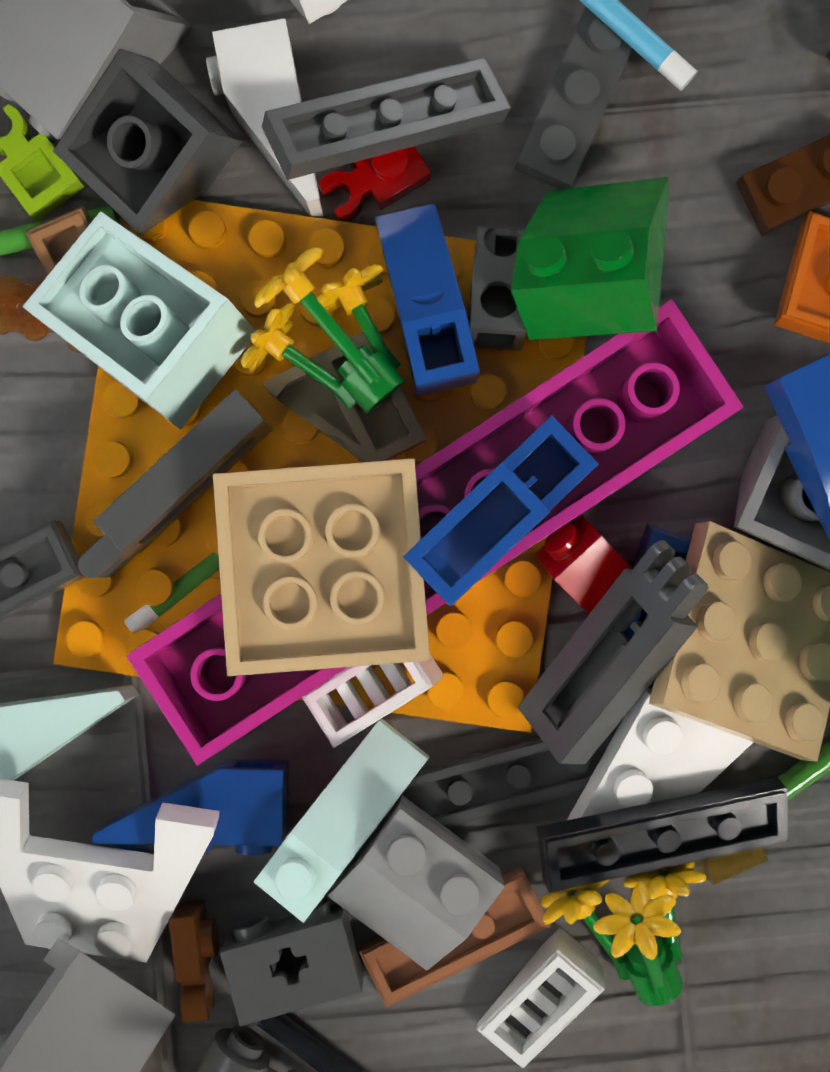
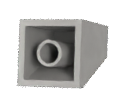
M0 0V96L17 102L31 115L29 122L39 133L59 142L119 49L161 64L187 36L192 25L164 0Z

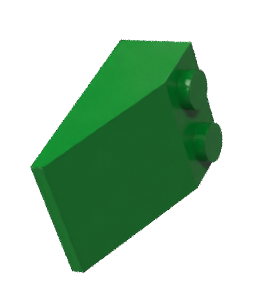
M668 177L548 190L519 239L511 292L529 340L657 331L670 187Z

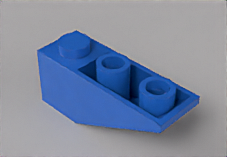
M435 203L375 217L416 397L475 384L480 370L465 306Z
M229 759L111 819L92 834V844H112V848L139 852L150 850V844L155 843V820L161 804L169 803L219 811V820L214 835L204 853L211 851V845H235V852L241 855L269 854L273 851V846H281L288 834L289 760Z

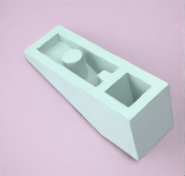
M132 684L0 703V779L16 780L138 696L139 693Z
M381 718L293 828L254 880V883L304 923L430 756Z

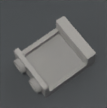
M58 938L43 959L44 962L55 968V970L1 1047L0 1072H140L176 1014L78 949Z

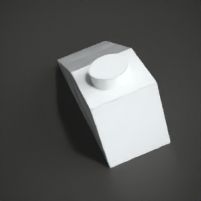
M285 18L213 31L216 56L206 57V63L214 95H225L234 118L310 217L323 218L316 173L287 180L261 127L265 111L302 102Z

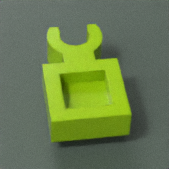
M7 104L3 107V110L12 121V129L6 136L0 137V155L7 157L0 162V177L29 216L38 222L85 188V186L74 171L53 152L55 146L50 139L41 133L31 139V129L26 119L15 107Z

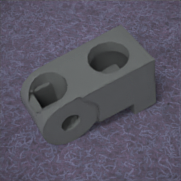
M477 226L468 321L474 348L522 350L527 332L512 295L511 286L518 242L525 229Z

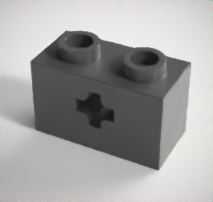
M322 899L304 923L295 916L270 922L267 915L244 920L233 927L234 932L228 935L220 951L239 1026L362 992L364 968L348 911L338 904L329 905L327 899ZM290 947L295 957L303 956L301 964L294 965L290 956L281 957L283 948Z

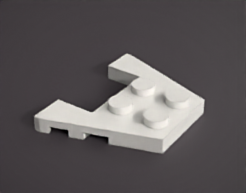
M0 779V888L25 945L51 949L57 939L60 938L84 954L146 963L214 835L219 820V811L162 803L155 820L154 854L31 836L29 834V783Z

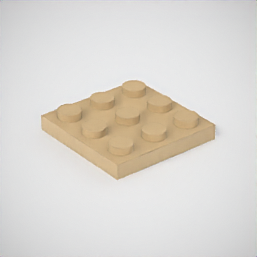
M415 459L213 474L227 676L430 661L424 579L403 558L421 540Z
M711 521L696 523L686 562L691 566L690 575L698 574L708 584L707 592L688 614L698 625V628L654 680L648 704L797 759L818 762L830 709V572Z

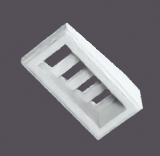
M431 654L430 661L403 663L414 679V682L410 681L399 663L380 665L396 691L392 696L388 694L373 668L369 665L347 667L302 698L333 748L439 682L443 678V674ZM355 675L375 705L370 710L350 681ZM335 688L355 718L348 724L328 694Z
M559 928L538 949L479 1020L477 1030L520 1067L524 1068L605 990L603 964L567 932ZM544 981L549 982L562 993V996L559 999L556 998L541 984ZM527 998L546 1013L543 1018L524 1003ZM510 1015L531 1031L527 1037L506 1021Z

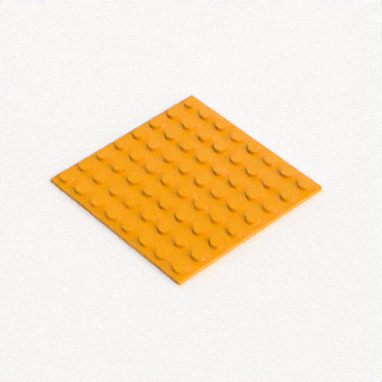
M192 200L146 233H138L120 217L119 224L228 298L255 330H265L266 318L272 309L277 308L280 310L286 304H294L283 290L268 303H264L258 308L254 302L259 291L273 277L284 274L288 265L296 261L305 251L314 247L321 248L324 251L321 254V258L303 271L315 287L311 292L316 298L322 294L321 289L326 283L338 281L343 283V278L350 269L357 268L359 271H362L375 264L381 265L383 271L378 276L382 278L383 282L374 288L363 291L369 302L366 309L387 348L401 363V366L396 369L405 380L400 387L427 438L426 442L390 460L415 459V466H417L584 357L586 336L529 340L526 334L521 351L474 348L480 370L475 384L416 397L377 226ZM444 236L469 321L470 291L476 240ZM299 301L294 304L295 309L289 318L293 322V326L285 334L294 341L293 347L308 358H311L335 346L334 342ZM343 305L330 313L349 338L363 332L354 314L347 315ZM252 342L249 343L181 430L98 366L71 542L80 558L105 535L93 521L235 389L273 430L226 473L362 462L269 394L263 382L295 366L285 358L279 361L273 356L269 357L266 355L254 374L250 372L249 368H244L241 365L243 354L253 344ZM213 485L114 576L105 578L84 577L64 588L53 660L54 665L139 677L126 655L221 594L220 570H218L145 629L132 633L124 622L125 619L145 604L157 606L168 601L173 592V583L213 552L218 554ZM547 537L475 583L451 607L445 603L427 615L429 652L442 671L443 678L433 687L391 713L531 733L532 726L517 707L539 679L553 578L535 553L545 545ZM399 663L405 671L408 678L410 679V681L414 682V679L408 672L405 665L403 663ZM371 665L390 696L395 694L394 687L380 665ZM356 675L352 677L350 681L367 708L370 710L375 707ZM336 688L328 693L335 705L346 706Z

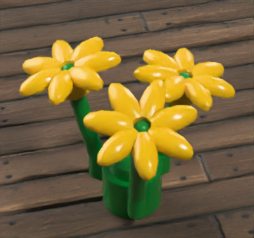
M314 247L305 251L296 261L291 262L284 274L273 277L255 297L254 304L258 308L262 304L268 303L282 290L294 304L300 301L347 358L338 369V372L345 380L342 382L293 347L294 341L285 335L293 326V322L289 320L295 309V305L292 303L286 304L280 310L277 308L272 309L268 313L264 325L265 330L258 329L251 334L250 340L253 344L243 354L241 365L244 368H249L250 372L254 374L266 355L269 357L273 356L279 361L285 358L332 391L348 410L358 403L367 414L385 401L405 381L396 371L401 366V363L387 348L366 309L369 302L363 291L374 288L383 282L382 278L378 276L383 271V268L377 264L369 266L362 271L352 268L345 274L343 283L340 281L326 283L321 289L322 294L316 298L311 292L315 288L314 285L303 273V271L322 257L321 254L324 251L321 248ZM343 305L347 315L354 314L374 354L367 346L358 349L330 313Z
M694 862L630 875L624 880L625 887L634 888L630 903L620 895L614 893L606 894L605 902L614 915L604 916L601 919L594 912L596 905L600 904L603 899L596 890L605 885L609 880L550 892L541 897L540 900L541 905L547 908L543 915V922L545 925L551 924L563 914L568 924H573L577 919H583L613 961L619 978L631 980L638 999L650 1006L665 1005L675 1000L681 994L683 988L682 976L677 965L683 954L677 940V936L681 934V929L675 922L674 906L678 895L689 896L690 889L687 883L706 881V875L700 870L693 869L695 866ZM656 935L663 937V940L661 941L660 939L655 938L654 936Z

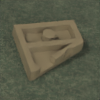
M363 332L350 338L358 349L367 346L374 354ZM336 345L310 358L342 382L345 380L338 372V369L347 358ZM296 366L263 382L270 395L361 462L388 461L427 440L401 387L374 410L366 414L358 403L348 410L332 391Z

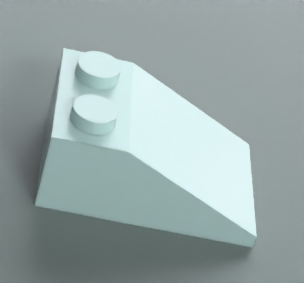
M101 211L23 305V308L180 430L249 345L251 334L256 331L228 298Z

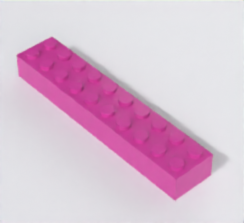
M671 299L659 307L657 331L617 334L415 466L420 537L422 539L551 415L599 465L554 506L546 517L478 581L738 412L744 406ZM424 580L426 615H428L446 602ZM221 594L126 655L197 766L347 668L227 676Z

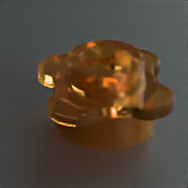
M6 275L0 278L1 335L12 331L25 336L30 341H40L46 337L49 327L28 311L22 314L17 311L18 305L26 303L42 282H38L35 285L21 283L13 275Z

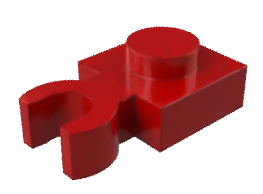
M413 146L351 163L354 170L349 173L345 171L330 172L319 181L318 186L323 197L338 189L349 193V200L334 210L338 221L348 222L359 214L364 200L372 197L381 211L430 181L431 172L416 147Z

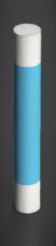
M579 0L680 91L689 84L698 72L619 0Z

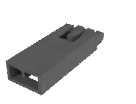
M235 389L93 521L105 535L80 557L78 561L80 573L88 578L114 576L213 485V474L228 472L273 428Z
M665 540L654 543L633 570L625 568L517 707L559 764L585 765L698 628V625L688 614L707 592L708 584L698 574L690 575L691 566L682 557L674 558L675 550ZM643 608L648 615L642 622L634 621L631 624ZM631 624L630 628L635 634L629 640L623 632Z

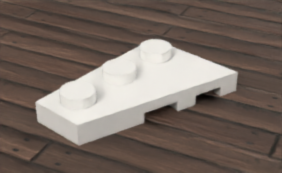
M647 688L624 716L567 820L700 793L753 742L648 704L652 689Z

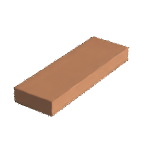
M522 866L502 875L505 887L468 938L428 970H425L381 936L360 946L359 953L386 1008L551 927L550 924L545 925L543 922L545 912Z

